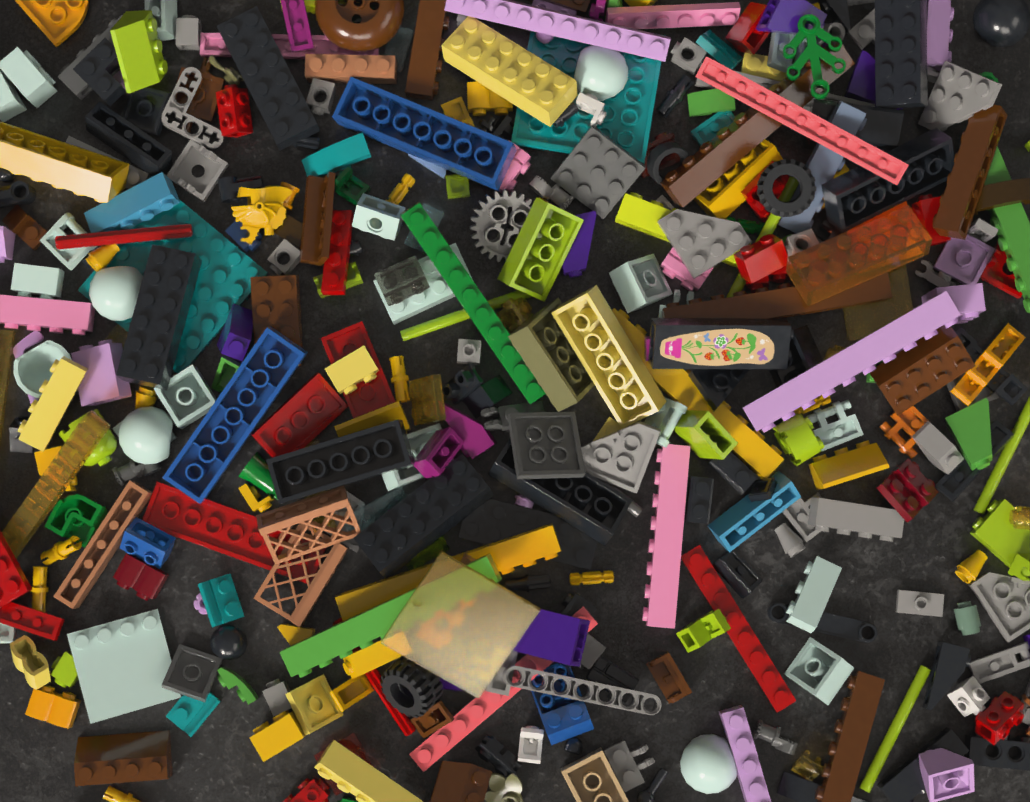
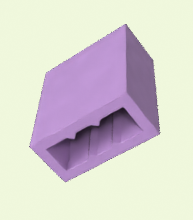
M104 340L98 342L99 346L85 345L79 347L80 351L71 353L74 362L88 368L78 387L81 406H96L132 396L129 382L123 381L116 375L123 352L122 343H112V340Z

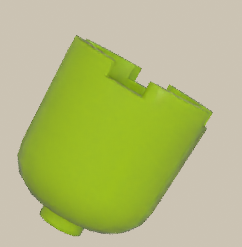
M95 409L93 416L90 417L88 413L68 425L70 427L69 431L65 432L62 430L59 432V435L82 465L93 466L99 464L101 467L112 460L110 455L116 450L117 440L99 410Z

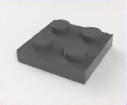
M179 644L163 680L162 688L206 702L218 674L217 670L222 664V658Z

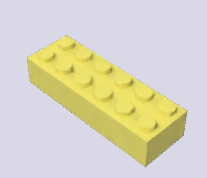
M468 16L441 45L445 62L549 127L552 126L577 97V81L474 17Z
M597 285L561 304L551 313L621 429L659 411L667 402Z

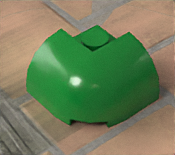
M79 494L69 495L58 501L44 527L68 539L72 536H77L80 539L75 543L82 542V547L86 548L108 512L104 506L86 496Z

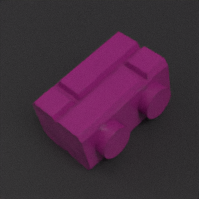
M450 427L436 430L415 457V464L413 466L425 478L440 476L462 447L464 441Z

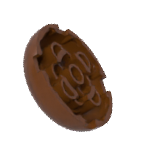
M315 0V15L321 31L333 44L345 50L367 52L378 49L396 35L403 21L404 0H348L345 6H340L338 4L339 0ZM373 1H376L379 4V8L377 10H372L370 8V4ZM356 2H363L361 6H355ZM353 16H360L362 18L361 22L353 23Z

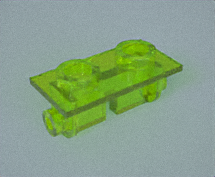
M441 536L406 564L409 570L421 567L425 562L432 558H438L450 548L444 537Z

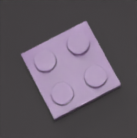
M967 234L965 240L951 238L950 241L945 243L933 268L939 272H945L952 279L964 285L977 284L995 248Z

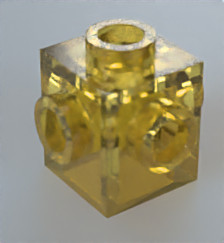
M522 297L515 301L513 298H510L501 305L503 309L496 314L508 333L533 316L530 304L523 300Z

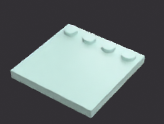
M158 609L67 634L90 724L181 697L179 693L162 688L163 680L172 661Z

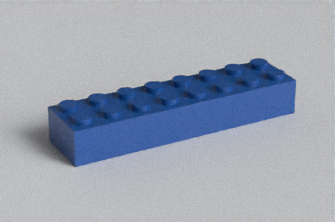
M350 77L332 116L340 126L357 133L363 132V135L497 191H499L517 151L512 142L353 77Z
M272 326L267 327L162 478L199 504L205 501L308 352Z

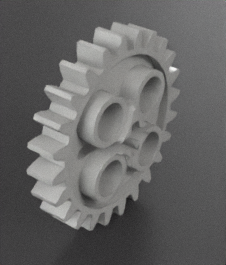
M503 189L502 195H499L495 190L494 198L485 195L486 203L478 201L481 208H473L477 216L470 217L475 224L469 226L471 230L476 231L471 235V238L479 239L474 245L476 247L483 245L480 252L484 254L489 251V259L496 255L497 262H500L502 257L506 261L513 245L509 244V238L513 234H519L532 207L529 206L532 202L530 198L523 201V193L516 197L515 190H512L510 195H508L506 189ZM501 207L503 209L502 216L494 218L492 216L493 210ZM508 207H512V211L510 212L508 218V223L511 225V227L506 228L504 244L500 245V241L502 240L504 234V229L501 227V224H506ZM523 212L525 214L524 220L516 223L514 221L515 214ZM492 229H496L498 231L497 238L489 240L487 233Z

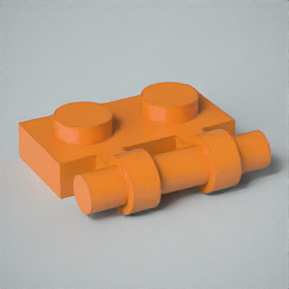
M912 406L898 416L895 412L890 416L896 422L892 427L886 421L879 426L885 432L884 435L888 439H892L900 447L898 450L902 454L906 453L911 459L918 454L912 448L916 443L912 436L928 421ZM901 428L910 436L907 441L897 433Z

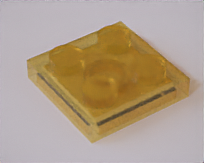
M430 375L409 381V395L412 402L414 426L446 420L441 375Z

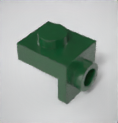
M349 166L344 171H340L335 177V193L357 206L363 193L368 194L370 192V186L353 176L352 168Z

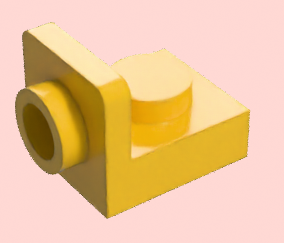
M246 483L238 488L254 512L258 510L260 513L264 512L272 506L270 502L275 500L272 495H269L260 501L258 498L261 495L254 485L250 486Z

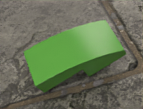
M719 89L687 94L689 117L712 115L715 112L735 111L736 109L734 97Z
M225 666L217 670L219 672L217 678L223 687L227 686L228 689L237 685L239 688L237 694L243 702L247 701L249 705L259 699L253 688L239 674Z

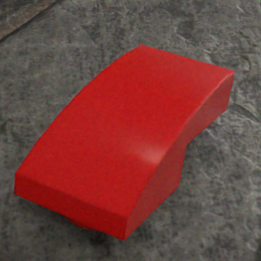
M787 264L752 284L746 281V291L756 293L755 289L769 287V281L784 283L786 280H790L791 265Z

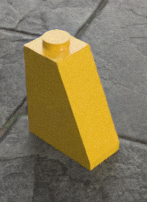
M401 630L384 640H379L371 646L360 649L343 658V668L346 674L350 675L353 679L413 650L404 631Z

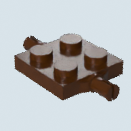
M203 57L199 70L202 79L186 113L199 120L213 123L218 108L216 92L223 90L226 81L209 73L211 63L209 58ZM181 67L178 80H179V78H180L182 72H183L184 69H186V68ZM191 72L190 75H185L188 78L186 85L180 84L179 86L193 92V89H189L192 81L197 82V79H195V74ZM178 92L175 95V100L179 104H184L188 101V96L184 92ZM189 122L186 125L187 132H191L193 122Z

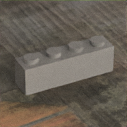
M811 498L808 525L815 526L817 531L829 532V528L837 529V534L850 535L852 531L859 532L858 537L872 539V535L880 536L879 540L893 542L894 538H902L904 519L895 509L824 498Z

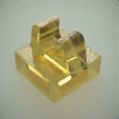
M806 750L794 762L791 770L803 778L812 781L820 774L823 766H821V758L819 756L813 761L809 759L810 751Z

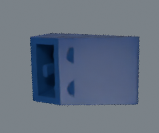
M557 663L543 670L544 672L575 678L570 665ZM537 675L531 681L532 686L537 688L542 684V677L540 675ZM562 679L556 680L554 682L555 691L561 692L564 690V681ZM577 686V695L582 697L579 687ZM531 691L551 745L594 729L584 701Z

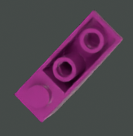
M441 400L434 402L437 406L435 411L442 420L445 419L449 427L464 441L461 450L467 458L470 456L471 459H475L497 444L490 431L484 429L483 423Z

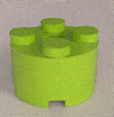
M796 413L795 416L779 423L773 428L776 431L774 435L785 454L792 455L793 458L790 461L795 466L820 453L821 449L824 448L821 439L818 436L815 437L812 432L814 426L808 417L804 418L800 413Z

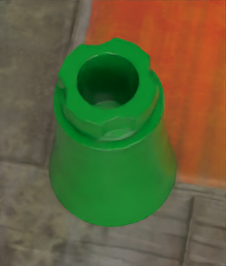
M257 451L238 477L250 482L266 494L272 495L277 499L267 461Z

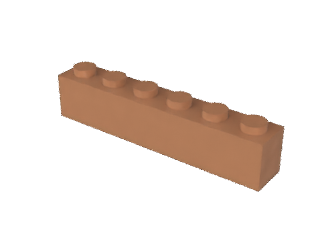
M129 480L53 597L72 609H77L81 606L119 548L125 530L135 517H139L153 492L136 481Z

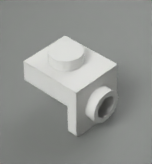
M579 93L576 99V106L578 109L594 115L591 120V126L594 125L596 127L597 124L601 125L606 116V112H604L605 103L598 101V98L592 94Z
M536 726L521 728L517 761L540 764L544 730Z

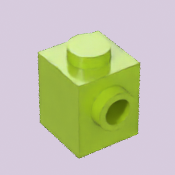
M71 650L65 651L63 656H58L52 664L51 668L54 670L50 674L56 678L54 682L64 688L75 686L79 680Z

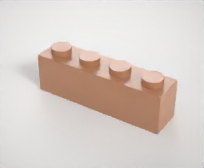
M305 54V78L308 83H312L313 78L331 83H348L350 77H353L368 84H397L398 62L393 55Z

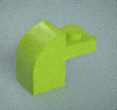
M717 609L691 622L678 631L676 635L689 653L700 648L712 638L727 632L731 627L725 616Z

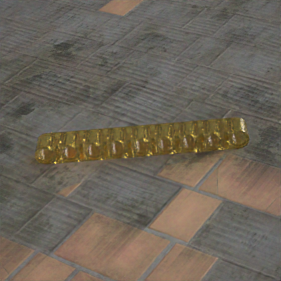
M89 411L83 417L2 531L16 559L110 428V424L94 411Z

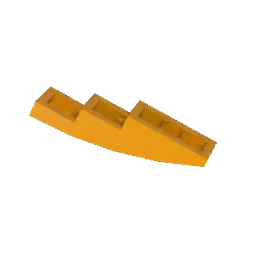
M1008 323L974 362L975 367L968 370L950 392L969 406L1026 337Z

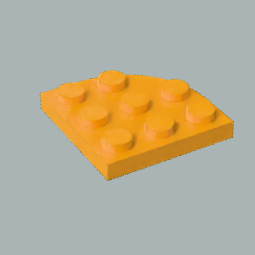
M15 0L56 47L80 27L86 17L89 0Z

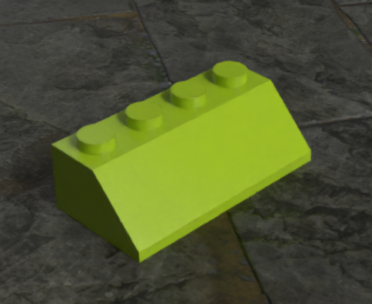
M536 197L497 279L510 287L545 302L584 220Z

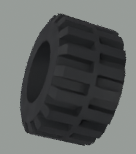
M783 159L770 164L761 173L757 183V195L759 196L760 203L768 212L775 216L792 217L808 209L815 198L816 186L815 177L812 176L811 170L804 166L805 164L793 159ZM791 175L798 180L800 192L793 201L782 202L775 197L773 184L779 176Z
M405 654L399 657L382 674V680L380 681L381 690L385 694L387 701L398 712L404 713L408 717L413 716L414 718L423 716L441 698L443 684L440 681L441 678L435 672L436 670L427 661L422 660L421 657H415L413 654Z

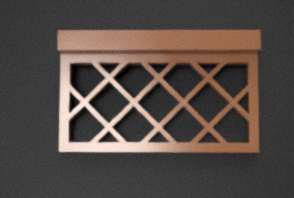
M344 485L256 515L259 532L266 542L275 565L352 539L361 533ZM347 508L344 516L334 514L336 510ZM325 516L322 524L312 521L313 518ZM330 519L340 521L336 529L326 526ZM345 523L353 525L355 528L348 532L341 530ZM304 524L300 531L290 529L292 525ZM308 526L318 529L314 536L305 533ZM275 531L282 532L278 539L270 537L268 534ZM323 531L332 533L328 539L319 538ZM286 534L296 536L293 543L283 541ZM301 538L311 541L305 547L298 546ZM279 546L289 549L287 553L278 556L276 554Z
M299 523L295 530L300 531L304 524ZM308 526L307 528L311 531L312 536H314L318 530L311 526ZM322 532V534L320 535V537H322V539H328V538H330L328 535L324 534L323 532ZM292 535L288 542L293 543L296 536ZM299 541L298 546L309 545L310 542L301 544ZM341 543L334 544L328 554L320 555L319 550H317L316 557L304 559L303 555L300 556V561L292 563L285 561L286 564L280 565L281 563L274 564L253 599L290 620L296 626L302 627L349 548ZM284 547L281 554L287 553L289 549ZM326 557L322 564L321 558ZM318 559L320 569L317 573L308 575L305 562ZM302 563L305 576L292 579L290 566ZM286 567L289 580L277 583L275 572L279 568ZM310 577H314V579L312 580V582H311V584H310L309 578H310ZM271 579H273L274 584L268 585ZM306 579L308 589L305 593L296 595L293 582ZM290 583L293 596L281 599L278 585ZM275 587L277 600L268 602L261 597L266 588ZM303 596L298 603L297 597ZM294 598L296 608L292 615L283 611L281 601ZM278 602L279 608L272 603Z

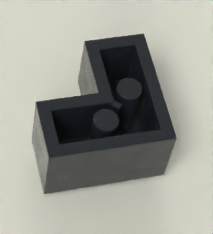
M104 38L73 70L109 106L126 92L122 85L111 75L119 67L115 47Z

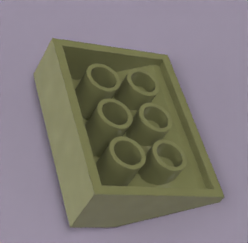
M556 298L516 328L508 337L536 378L538 384L548 396L550 402L559 412L578 403L595 384L551 314L562 304L560 299Z

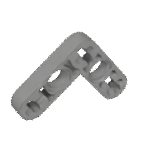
M188 67L182 72L161 117L162 123L165 127L207 148L216 149L223 142L222 132L186 113L202 79L198 69ZM191 72L195 74V79H197V82L192 81L189 89H193V92L179 86L180 84L186 85L188 78L185 75H190ZM184 92L188 96V101L184 104H179L175 100L176 93ZM173 112L176 114V119L180 121L182 117L187 119L184 121L182 129H179L177 127L180 123L176 121L168 123V118L165 115H171ZM189 122H194L198 125L199 131L196 134H189L187 132L186 125ZM203 127L207 128L205 133L208 135L216 133V138L219 142L214 141L213 144H210L209 138L204 135L202 140L198 137L202 133Z

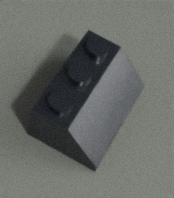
M808 325L793 330V339L790 340L789 344L791 360L787 364V369H769L777 388L823 362Z

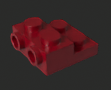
M909 458L899 464L877 487L879 492L906 522L912 520L938 494L934 482L926 478L920 472L919 465Z

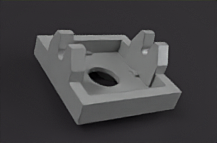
M190 139L166 176L205 202L229 164L212 151L207 150L204 146ZM201 165L204 167L205 172L202 177L196 178L192 175V168L194 166Z

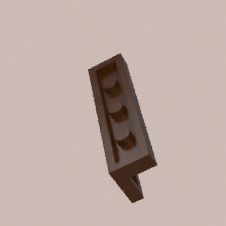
M328 172L324 178L309 175L306 179L300 263L322 266L329 258L335 173Z

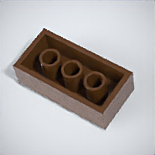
M299 275L250 277L254 345L265 329L272 326L303 348ZM304 359L302 360L299 366L304 365Z
M941 326L936 329L937 335L928 340H925L924 337L916 341V347L907 352L903 349L896 354L897 357L886 364L884 362L876 367L877 369L870 372L873 380L897 416L975 367L960 338L951 327Z

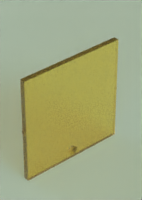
M441 551L381 640V644L479 699L538 615L540 608L494 582L492 578H487Z

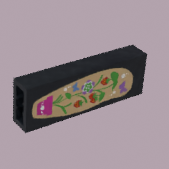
M651 318L648 362L652 369H787V364L791 360L789 344L790 340L793 339L794 331L786 319Z

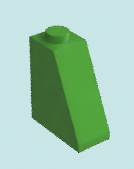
M984 398L945 418L946 426L971 470L976 468L978 470L984 469L992 461L989 401L987 398Z

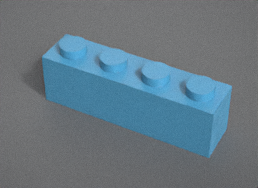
M161 172L115 196L108 203H102L86 211L84 215L91 233L133 229L134 226L151 220L155 215L172 209L174 205L180 203L172 180Z
M780 471L771 476L777 481L772 499L751 502L747 495L708 525L717 541L729 552L801 498L792 481Z

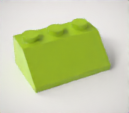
M126 11L110 32L126 92L132 93L159 83L167 73L168 66L163 58L162 42L158 38L157 22L153 18L152 11Z

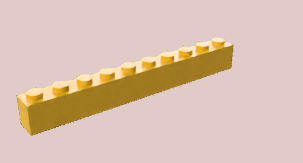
M614 308L612 310L657 386L672 400L687 406V410L709 411L738 442L731 452L761 479L768 478L784 460L780 456L782 452L773 444L769 446L764 442L765 437L759 431H752L746 426L748 424L747 420L739 414L735 416L730 411L731 406L725 401L713 411L688 376L691 372L689 369L686 371L683 369H652L649 362L644 358L645 335L647 332L640 325L636 324L634 326L629 322L630 317L623 310L617 311Z
M553 523L391 576L388 579H382L337 594L335 600L342 620L345 621L455 570L465 553L474 559H479L490 553L498 571L504 575L515 571L514 567L522 564L523 567L534 565L537 559L543 557L545 560L553 559L558 556V552H561V547Z

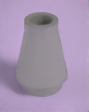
M783 523L774 530L785 554H789L791 558L806 548L803 544L804 541L786 523Z

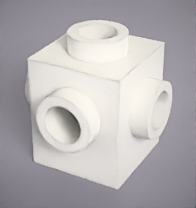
M974 676L957 684L947 695L964 717L972 713L978 715L980 711L982 712L986 708L984 704L990 699Z

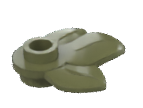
M213 55L209 57V62L226 74L223 78L229 85L236 84L238 87L241 86L240 83L243 81V78L233 67L229 69L224 68Z
M499 773L491 774L489 781L491 790L487 791L485 796L487 802H523L521 795L523 785L517 775L511 773L506 778Z

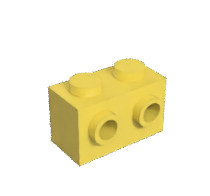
M365 346L360 347L325 368L337 391L340 394L344 392L345 395L356 390V385L363 380L365 383H368L377 377L376 373L379 372Z

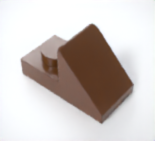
M15 205L2 219L3 223L33 250L36 251L42 244L40 239L47 231L19 205Z
M439 699L423 716L413 717L410 721L420 735L425 738L452 722L454 717Z

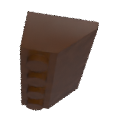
M170 730L78 737L74 760L75 786L169 779L173 776Z
M442 761L430 802H484L492 771L470 763Z

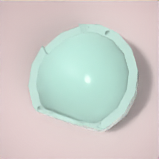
M595 45L585 47L580 52L574 79L577 81V91L583 94H592L598 98V101L614 97L624 89L628 80V66L625 58L616 50Z
M116 266L99 270L90 282L89 296L93 307L101 316L110 320L123 321L132 318L143 280L142 274L131 266Z
M50 340L29 350L14 361L13 374L17 385L26 394L40 398L42 393L39 392V389L45 379L50 380L53 374L50 372L54 361L56 359L60 361L63 356L72 360L70 354L62 345Z
M153 406L140 407L130 412L122 421L119 429V444L124 453L133 461L145 465L156 464L168 458L170 455L173 419L164 410Z
M714 734L700 735L692 739L684 749L680 760L681 773L686 783L696 791L705 794L719 793L727 789L736 779L737 769L734 757L725 738Z

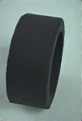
M664 142L657 145L648 156L646 164L648 173L660 185L665 176L660 175L658 169L660 162L665 156L677 153L680 156L678 167L682 165L685 158L690 156L682 146L675 142Z

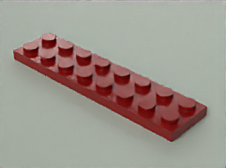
M158 481L156 482L143 521L172 536L267 570L272 569L275 563L263 536L259 532L256 516L208 499L199 504L179 489ZM275 531L268 535L278 539L282 532ZM286 534L283 541L288 542L292 535ZM301 538L300 540L301 544L310 542L309 540ZM278 547L276 551L277 556L281 554L284 547ZM326 548L319 550L320 555H324ZM316 551L305 554L304 559L316 557ZM301 557L288 560V562L300 561ZM318 559L305 562L308 575L318 572L320 567ZM302 563L290 566L292 579L305 576ZM286 567L277 569L276 573L289 577ZM310 577V578H309L310 584H311L312 580L314 579V577ZM306 579L298 580L307 584Z

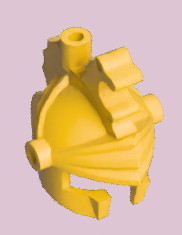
M278 185L257 189L239 187L237 197H247V205L231 207L234 211L232 215L236 217V222H242L240 229H245L249 232V236L241 238L240 241L252 244L256 240L255 237L258 236L257 233L260 228H264L265 235H274V229L283 225V220L286 218V209L283 207V202L292 194V191Z

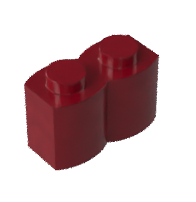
M126 553L113 578L118 580L116 584L127 590L131 587L137 591L136 595L148 601L149 598H157L169 574Z

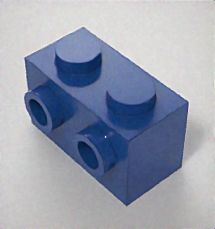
M135 517L124 532L120 549L160 569L170 556L176 538Z

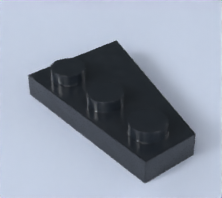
M695 369L688 376L712 410L715 411L750 369Z

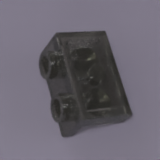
M416 256L374 274L388 306L401 303L404 299L420 294L430 287Z

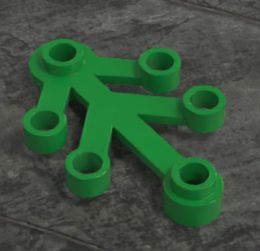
M807 14L798 21L797 27L799 32L783 48V56L786 59H793L796 56L797 47L805 38L807 40V47L796 62L787 68L786 76L791 81L797 80L800 76V70L810 59L813 76L810 92L815 99L820 100L828 95L829 84L822 78L819 58L831 65L832 71L836 74L844 72L846 62L842 58H836L817 44L816 37L826 42L831 52H838L842 47V40L820 28V20L815 15ZM806 24H811V25L813 26V28H812V29H806V28H805V25H806ZM834 41L838 42L839 46L833 47L831 43ZM791 48L794 53L787 54L786 49ZM841 63L843 67L841 69H837L835 67V64ZM795 70L797 75L792 76L789 74V71ZM817 88H822L824 92L822 94H818L815 90Z

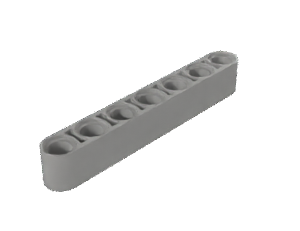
M509 666L503 672L504 682L516 688L646 715H655L661 709V701L654 694L520 666ZM513 669L517 670L520 674L519 680L515 683L510 682L508 678L509 672ZM536 674L542 677V684L537 688L531 684V678ZM558 679H562L565 683L564 690L561 692H556L554 689V682ZM580 684H584L587 687V693L583 697L578 696L576 692L577 686ZM606 688L610 696L607 701L603 702L599 698V692ZM626 693H629L632 697V702L628 706L622 704V696ZM648 698L654 701V707L650 711H647L644 707V702Z

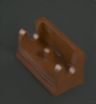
M668 651L646 663L669 704L692 693Z

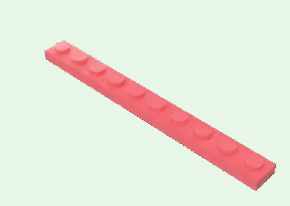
M707 56L695 76L895 185L899 184L909 166Z
M584 606L572 615L573 617L590 621L588 632L598 625V622ZM526 654L515 666L543 671L554 661ZM515 669L512 683L517 682L520 678L519 672ZM538 674L534 675V676L531 678V681H532ZM511 686L509 696L484 690L453 716L454 720L438 729L409 755L423 772L426 771L519 692L521 688Z

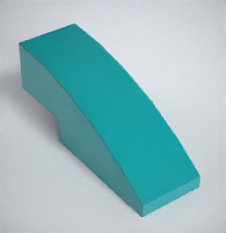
M362 132L302 159V163L307 177L309 175L323 177L328 172L334 173L345 169L347 166L351 167V164L370 158L371 154Z

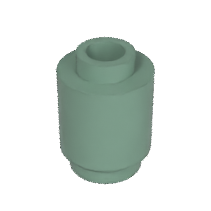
M971 601L957 603L958 607L954 608L958 630H961L962 636L979 633L981 622L976 604H971Z

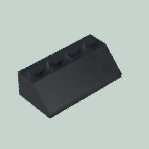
M813 99L810 112L828 121L838 102ZM850 104L866 113L865 118H867L865 126L861 131H857L856 137L884 152L898 147L904 115L903 110ZM805 136L804 148L814 149L817 142Z

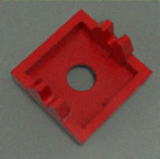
M766 167L741 191L756 216L763 223H766L770 212L759 201L757 183ZM781 175L775 180L773 193L777 199L790 176Z
M997 241L994 247L995 250L980 279L1019 299L1022 293L1016 289L1014 273L1007 275L1003 272L1002 267L1006 263L1007 256L1005 251H1001Z

